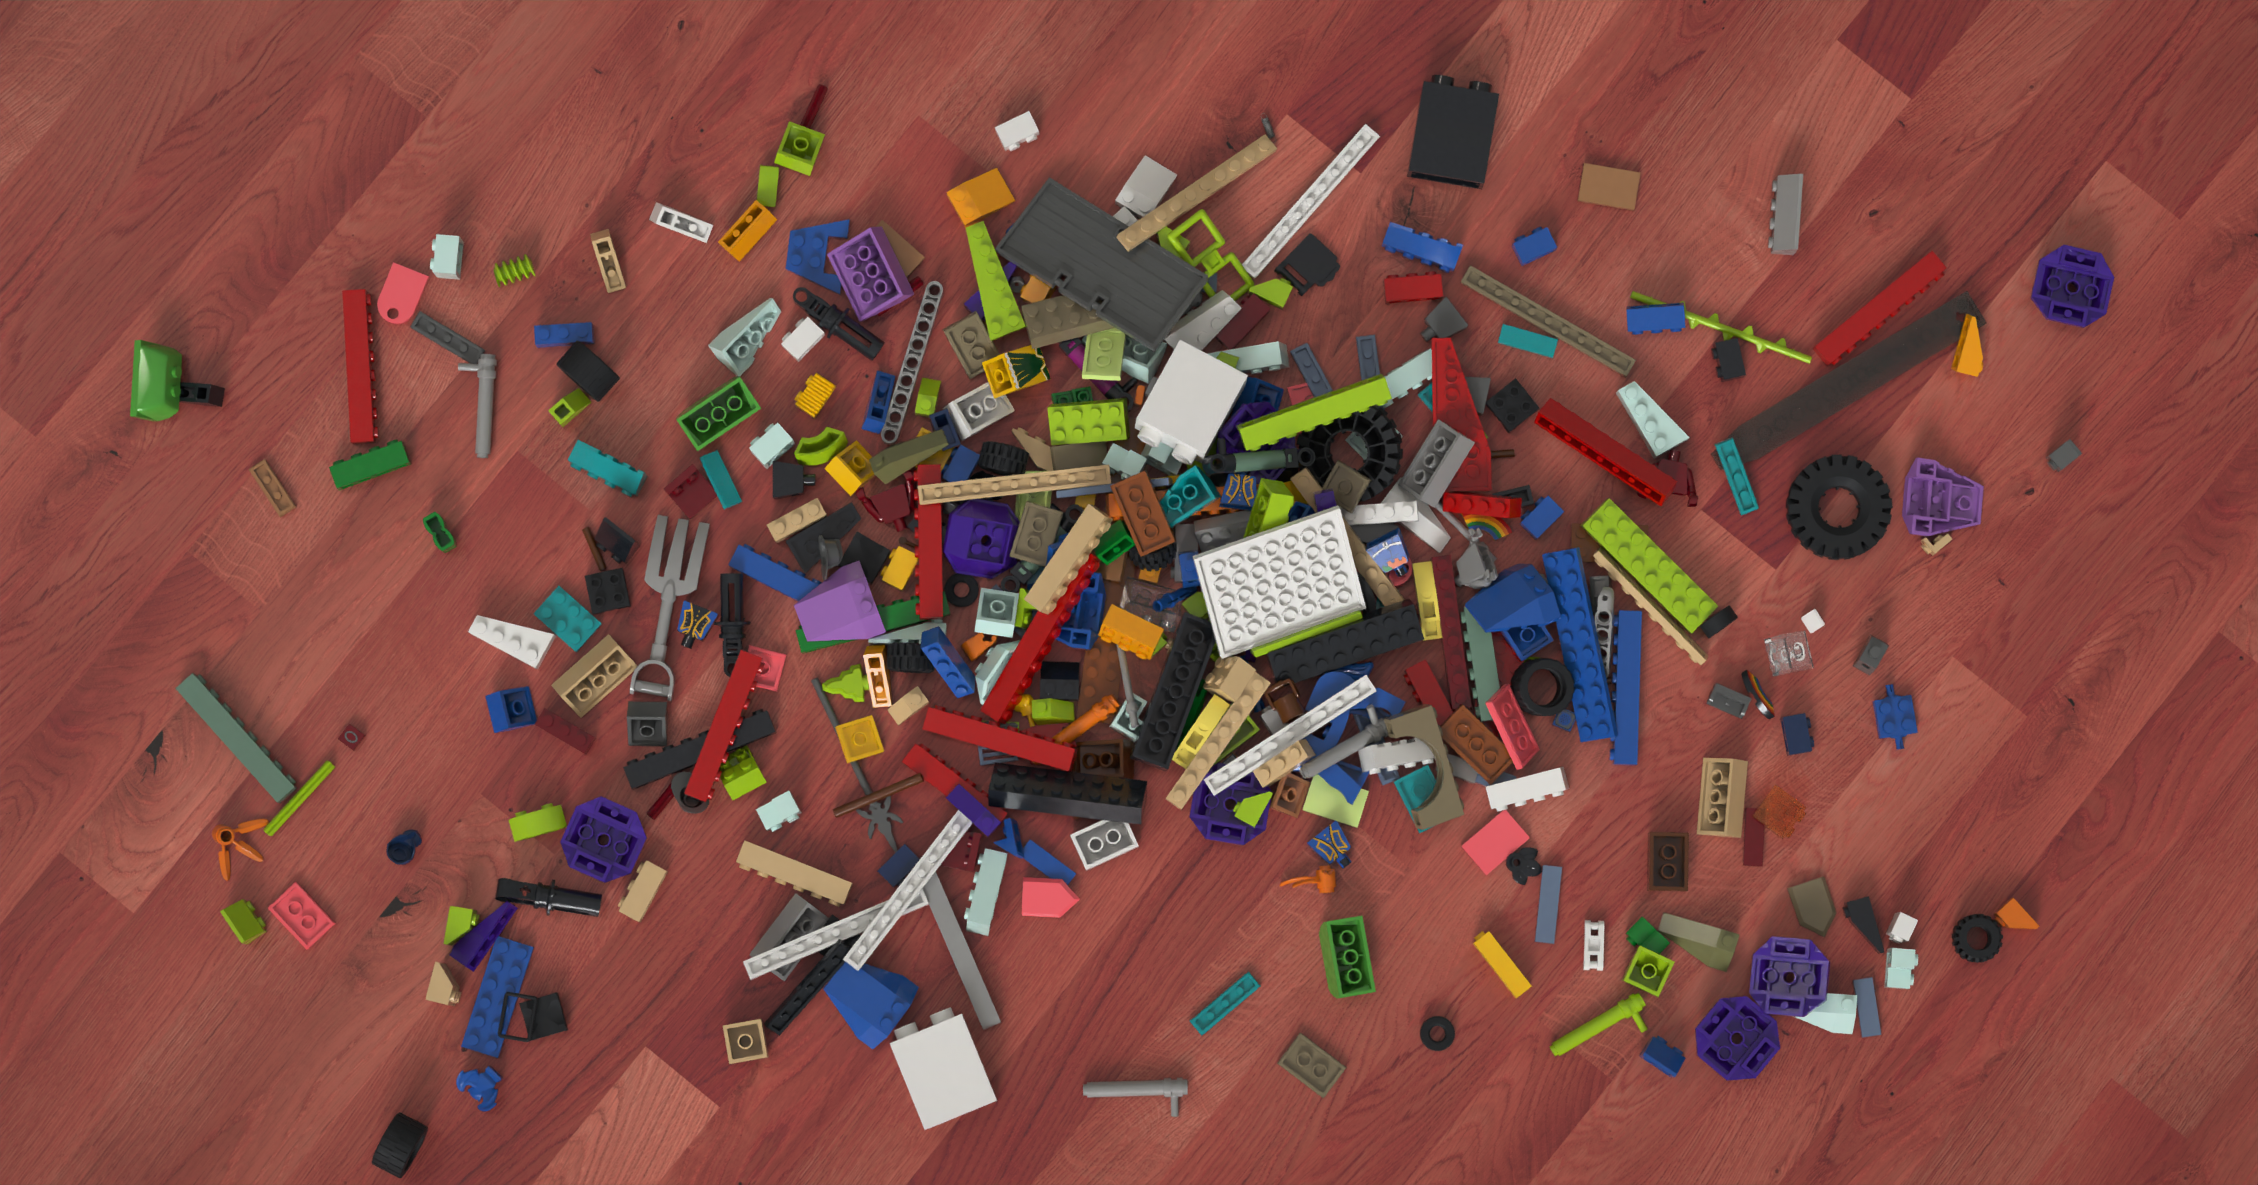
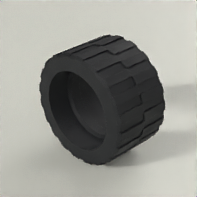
M576 341L556 363L569 378L597 402L620 379L608 365L580 341Z
M1535 658L1522 663L1515 670L1510 686L1521 710L1536 716H1553L1562 712L1572 701L1575 689L1574 679L1567 667L1559 661L1549 658ZM1539 669L1549 670L1557 683L1556 694L1547 705L1535 704L1528 693L1529 679Z
M401 1112L397 1113L375 1150L372 1164L397 1178H402L420 1150L427 1135L428 1127Z

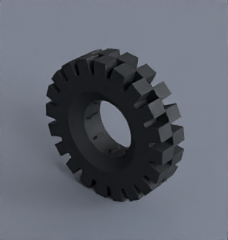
M1374 405L1370 406V409L1367 411L1353 412L1348 418L1341 419L1339 417L1334 419L1331 424H1320L1315 426L1314 430L1308 432L1303 430L1298 435L1297 445H1299V448L1308 447L1315 453L1314 463L1311 466H1307V468L1321 487H1323L1335 466V462L1331 457L1333 454L1330 453L1331 443L1335 441L1333 438L1339 432L1345 434L1346 431L1356 433L1357 437L1360 436L1364 440L1365 448H1367L1368 452L1367 459L1363 461L1364 465L1359 470H1356L1371 479L1360 501L1373 498L1393 482V478L1398 474L1401 466L1399 461L1403 458V449H1400L1402 439L1400 433L1397 434L1395 430L1397 425L1394 420H1389L1386 416L1388 413L1381 407L1376 408ZM1301 454V460L1304 462L1305 457Z
M1842 454L1820 458L1809 464L1799 473L1788 491L1789 496L1786 499L1788 514L1786 517L1788 524L1792 527L1791 532L1795 538L1801 541L1800 544L1806 550L1810 549L1813 551V554L1821 558L1824 556L1830 560H1846L1861 555L1877 544L1887 531L1886 528L1890 524L1892 517L1890 513L1893 508L1892 498L1889 497L1890 489L1887 483L1883 482V476L1880 472L1872 469V465L1865 460H1857L1858 457L1842 456ZM1836 488V490L1843 488L1848 490L1850 495H1854L1858 503L1856 506L1858 508V515L1856 519L1851 520L1853 522L1851 525L1843 528L1839 525L1837 528L1827 524V520L1824 521L1819 512L1821 510L1819 501L1821 496L1824 497L1826 495L1825 491Z

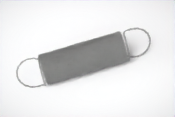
M1262 119L1261 121L1268 138L1275 137L1269 119Z

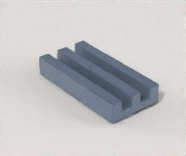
M978 746L980 766L1019 761L1017 756L984 761L983 758L1007 755V753L999 751L983 754L982 750L989 748Z

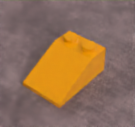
M997 168L946 192L965 229L1015 202L1013 195Z

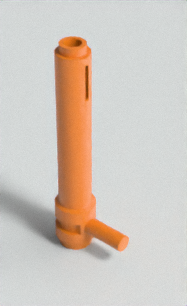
M1113 694L1104 696L1101 702L1093 704L1090 710L1052 738L1055 739V743L1061 745L1063 741L1071 743L1099 721L1107 719L1110 713L1113 714L1118 711L1117 708L1120 707L1119 702ZM1032 761L1036 766L1038 764L1041 765V763Z

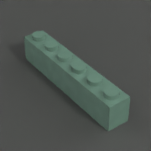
M1464 607L1463 612H1460L1461 622L1465 623L1466 631H1463L1464 642H1468L1469 650H1466L1467 661H1471L1472 669H1469L1470 680H1474L1475 688H1472L1473 699H1477L1478 707H1475L1476 718H1480V722L1492 721L1493 719L1485 703L1500 689L1491 632L1486 633L1469 610Z

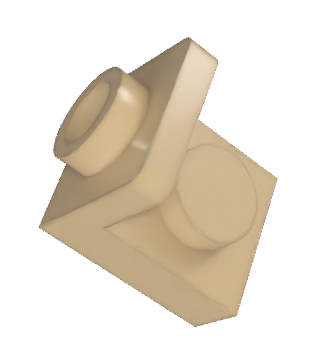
M1948 533L1944 537L1940 534L1932 541L1934 543L1932 545L1925 537L1920 541L1922 543L1921 547L1927 554L1930 553L1933 556L1948 544L1952 538Z

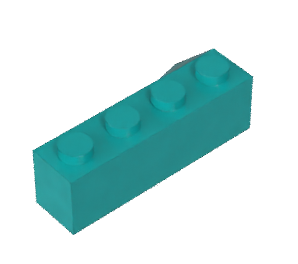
M580 440L576 442L568 458V461L571 463L570 467L581 471V469L588 471L587 475L597 480L599 477L605 480V485L613 489L617 486L622 489L621 493L632 497V495L638 496L648 477L645 472L639 469L637 471L631 465L625 462L621 463L613 456L606 453L603 454L601 453L602 451Z

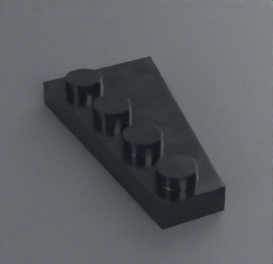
M851 502L786 540L803 572L806 574L821 559L818 544L819 535H822L824 539L840 540L861 520V517Z

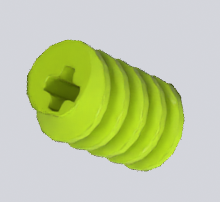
M524 254L523 261L517 256L516 263L509 259V265L502 261V267H499L497 263L494 266V274L499 287L501 286V281L504 285H508V279L515 283V277L522 281L523 274L527 279L530 278V272L536 276L532 261L526 254Z

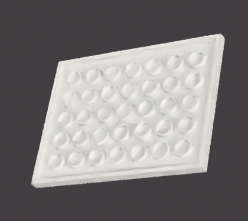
M1338 505L1192 556L1221 659L1349 613L1366 609L1341 509Z

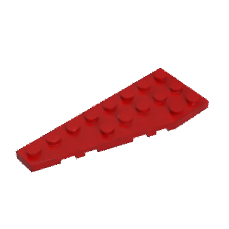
M1432 338L1433 427L1439 419L1475 442L1445 491H1492L1491 450L1452 339Z

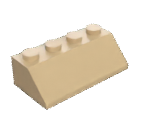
M608 634L551 686L575 713L582 718L634 672L638 666Z
M1703 758L1697 824L1698 835L1741 838L1748 761L1727 758Z

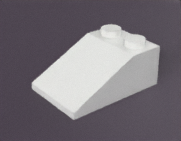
M1145 155L1115 200V204L1121 208L1125 206L1134 216L1141 219L1159 206L1176 179L1177 174Z
M989 382L955 399L943 408V410L948 409L954 428L962 441L1015 411L1006 395L994 399Z

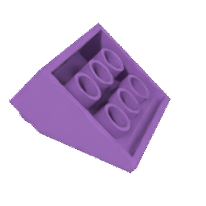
M882 226L868 228L827 254L859 322L893 307L914 295Z

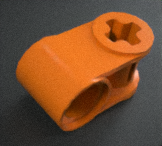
M978 633L965 641L960 647L972 662L996 644L998 640L997 635L991 637V642H984L985 634Z

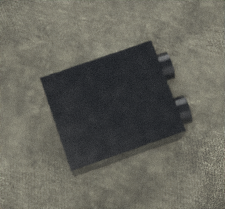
M1432 75L1431 82L1424 81L1421 89L1407 177L1482 190L1485 183L1499 94L1491 93L1492 85L1489 83L1470 81L1469 88L1454 86L1455 79L1452 77Z

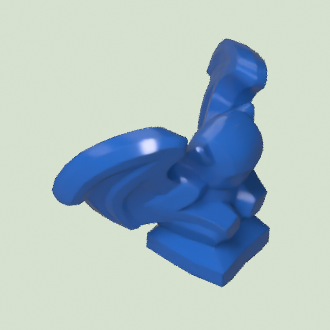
M488 1066L485 1072L480 1074L477 1069L467 1072L462 1070L457 1076L456 1085L461 1092L465 1091L466 1086H472L467 1091L478 1102L483 1097V1102L477 1108L480 1111L486 1112L497 1105L495 1100L498 1089H494V1087L503 1077L491 1066Z

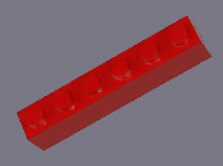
M915 743L902 760L903 764L916 774L921 773L924 780L945 796H948L960 784L1002 823L1008 815L1005 812L1007 808L988 806L987 792L976 790L975 783L968 778L963 780L959 777L961 773L954 767L949 769L944 765L945 760L938 755L934 758L929 754L930 749L922 743L920 746Z

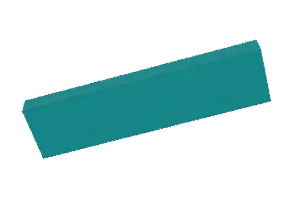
M1733 437L1715 443L1716 451L1740 515L1742 516L1759 509Z
M1248 971L1191 1019L1190 1023L1201 1036L1204 1035L1260 987V984Z

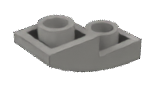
M1447 754L1448 761L1453 766V777L1469 783H1475L1478 773L1463 758Z

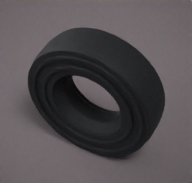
M956 573L946 581L944 591L947 600L952 605L967 607L977 599L979 586L973 576ZM962 582L968 585L969 593L967 596L958 597L954 593V588L958 583Z
M1434 1016L1427 1019L1421 1026L1420 1038L1428 1049L1442 1051L1453 1043L1455 1030L1448 1019ZM1434 1026H1440L1445 1031V1037L1441 1041H1434L1430 1037V1031Z

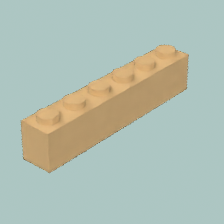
M1088 504L1024 600L1042 613L1049 614L1056 608L1059 598L1066 593L1067 586L1077 577L1080 567L1088 561L1091 551L1098 546L1101 536L1109 530L1113 519L1096 506Z
M745 840L736 860L740 864L739 868L750 871L752 868L758 871L757 875L768 878L770 875L776 878L775 882L782 885L790 883L794 885L792 889L802 893L804 889L812 892L810 896L820 900L823 896L830 899L828 903L838 907L840 904L845 905L853 885L849 881Z

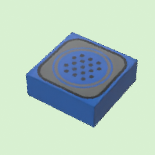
M1567 709L1562 710V712L1556 714L1552 725L1570 732L1576 719L1575 713Z

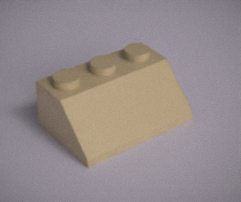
M435 962L425 1000L455 1006L461 998L462 992H459L460 987L448 966L444 963Z

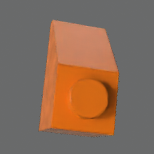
M2010 898L1994 913L1996 916L1995 921L2002 928L2005 926L2006 928L2034 930L2040 927L2014 898Z

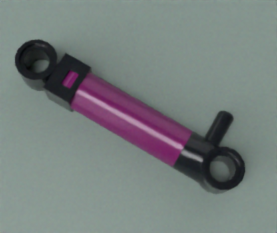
M1077 337L1058 342L1060 344L1059 348L1082 371L1085 346ZM1134 377L1124 386H1121L1116 380L1089 379L1107 399L1126 398L1130 402L1127 407L1128 412L1133 409V398L1127 392L1138 383Z

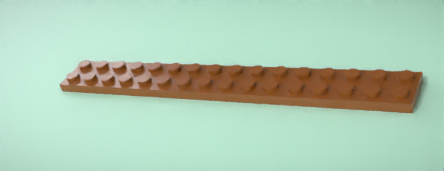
M1129 418L1130 437L1127 440H1114L1113 443L1141 455L1146 443L1137 437L1140 431L1135 429L1136 419ZM1146 463V465H1145L1143 471L1146 470L1147 473H1148V465H1149V464ZM1115 472L1113 475L1110 473L1111 484L1122 481L1120 474ZM1105 498V506H1104V513H1105V514H1107V512H1106V498ZM1129 551L1122 582L1103 579L1106 592L1103 621L1111 604L1129 612L1135 565L1130 560ZM1101 636L1097 638L1090 650L1085 649L1076 719L1090 710L1093 704L1101 702L1102 698L1106 695L1113 694L1118 700L1121 668L1117 646L1113 642L1108 643L1102 640ZM1116 712L1110 713L1107 719L1101 720L1098 723L1111 724Z

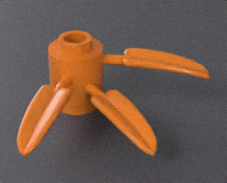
M267 819L243 822L238 824L236 829H232L224 824H219L213 828L212 837L222 847V851H219L218 856L221 873L226 881L230 879L229 851L225 849V845L233 843L236 845L235 849L255 861L262 862L263 857L259 852L244 841L240 840L237 842L234 838L236 832L244 834L266 826L269 823Z
M1331 865L1319 866V870H1316V876L1288 879L1281 882L1279 886L1295 882L1292 884V887L1295 888L1303 884L1317 883L1319 893H1333L1336 887L1335 869H1331Z

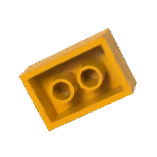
M1111 604L1098 635L1108 643L1113 642L1124 651L1130 650L1136 653L1137 657L1150 660L1164 629Z

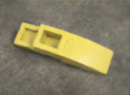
M1432 562L1412 563L1420 627L1424 640L1442 638Z
M1214 694L1181 742L1172 760L1187 769L1231 704Z

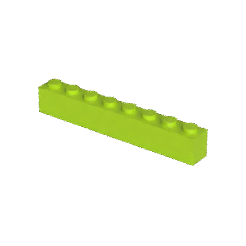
M1379 374L1236 426L1246 451H1256L1261 448V445L1267 443L1268 445L1275 444L1284 437L1292 438L1300 431L1308 432L1314 430L1317 425L1331 424L1334 419L1339 417L1341 419L1348 418L1352 415L1351 413L1367 411L1370 409V406L1376 404L1377 406L1384 405L1392 397L1385 377Z

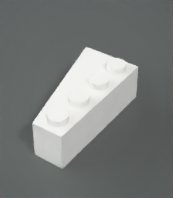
M479 615L476 616L468 631L473 636L537 670L556 638V635Z

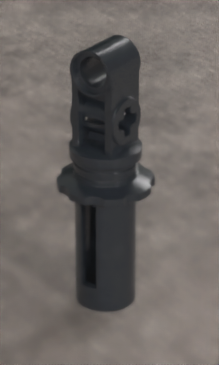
M803 287L797 288L794 291V303L805 310L811 317L820 321L819 326L821 328L825 327L829 331L827 338L830 339L834 334V336L839 337L871 361L874 360L885 342L847 315L850 311L849 308L842 312L840 309H837V305L833 304L830 306L826 301ZM804 292L807 295V299L803 302L796 299L797 293ZM843 323L872 345L868 348L839 327V325Z
M743 573L720 574L721 618L719 619L720 622H714V625L721 628L719 638L723 639L724 672L728 677L731 676V673L728 671L729 664L736 663L740 651L743 650L742 639L746 638L744 626L751 624V621H744ZM729 583H734L735 621H730Z
M500 878L498 879L495 899L501 902L508 901L530 905L534 909L544 908L546 909L547 916L550 915V910L552 912L557 910L598 917L602 894L560 888L557 885L555 886V880L553 879L550 885H543L542 882L532 884Z

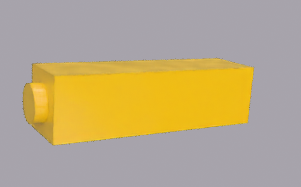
M1482 931L1474 937L1476 941L1473 945L1515 998H1518L1532 987L1489 931L1487 933Z

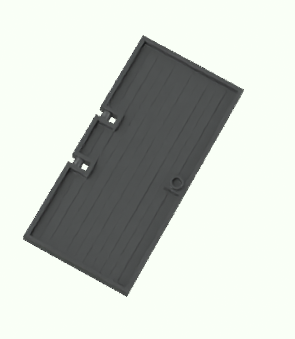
M1050 177L995 248L997 254L1051 288L1058 286L1059 293L1091 312L1092 309H1095L1096 316L1153 352L1156 351L1209 280L1208 275L1150 239L1145 240L1128 252L1116 237L1129 226Z

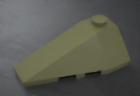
M940 429L888 446L869 459L874 474L883 483L887 484L946 447L949 443L944 431Z
M1664 912L1658 928L1661 934L1682 947L1706 966L1727 972L1735 952L1739 934Z

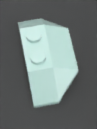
M1021 640L998 644L995 648L991 647L985 655L987 657L985 663H980L976 668L975 673L977 675L975 678L982 706Z

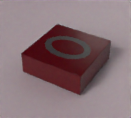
M349 724L338 740L354 751L366 735Z

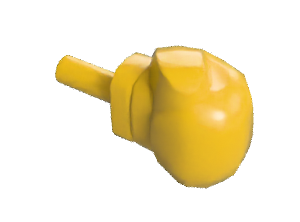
M1023 694L1021 702L1016 705L1014 710L1021 712L1022 717L1027 715L1030 727L1035 726L1032 719V700L1034 699L1030 694Z

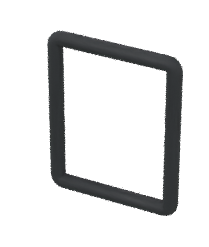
M506 992L498 1036L505 1039L530 1042L538 998L531 995ZM508 996L534 1000L527 1038L502 1034Z

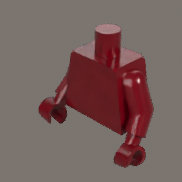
M1669 450L1668 460L1660 459L1659 462H1655L1653 465L1678 481L1672 494L1687 495L1689 497L1687 507H1696L1698 496H1696L1692 470L1687 468L1686 463L1679 462L1680 451ZM1640 492L1637 493L1639 497L1646 499V496Z
M911 470L903 473L906 479L905 486L901 484L870 498L866 497L863 487L856 490L855 493L859 501L862 500L861 503L868 513L877 522H884L886 525L894 523L897 532L908 529L904 518L911 516V511L915 508V487L912 481L914 479Z

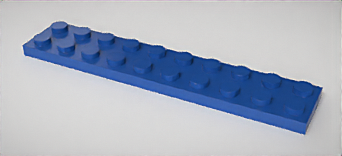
M1580 548L1542 554L1547 582L1554 592L1561 619L1556 621L1564 664L1574 679L1575 689L1572 703L1580 742L1616 737L1618 733Z

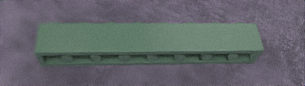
M192 673L175 689L277 803L284 801L297 789L294 785L296 783L295 779L290 774L285 775L282 769L284 767L277 760L273 761L269 757L271 753L264 745L262 747L256 742L258 738L251 731L248 733L243 728L245 724L239 717L236 719L231 714L233 710L226 703L222 704L218 700L220 696L213 688L211 690L208 689L205 685L207 681L200 674L197 676Z

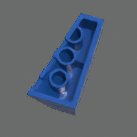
M1390 222L1382 246L1385 247L1384 250L1390 253L1397 251L1402 253V256L1407 259L1413 260L1416 258L1421 260L1420 263L1426 266L1433 264L1439 266V270L1449 273V271L1453 272L1463 244L1457 243L1456 246H1453L1447 239L1437 238V240H1434L1433 236L1428 233L1419 232V234H1415V230Z

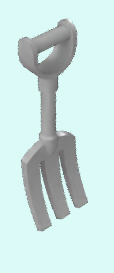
M658 515L644 580L651 588L661 593L662 602L650 660L640 663L634 670L630 694L640 692L668 697L667 700L672 701L675 675L672 668L665 663L673 603L676 601V596L686 595L697 590L710 524L699 522L685 580H680L689 520L678 519L664 577H661L659 574L668 516ZM658 664L667 670L670 677V685L637 680L639 672L645 666Z

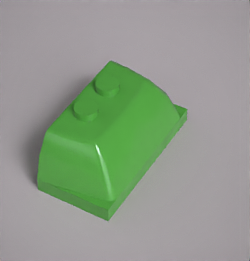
M135 340L131 417L149 421H162L178 412L181 393L182 354L176 349L143 340Z
M737 376L683 410L676 417V420L696 450L699 451L760 410L761 407L741 377Z
M1363 916L1323 922L1320 926L1319 938L1328 989L1332 996L1338 999L1376 992Z

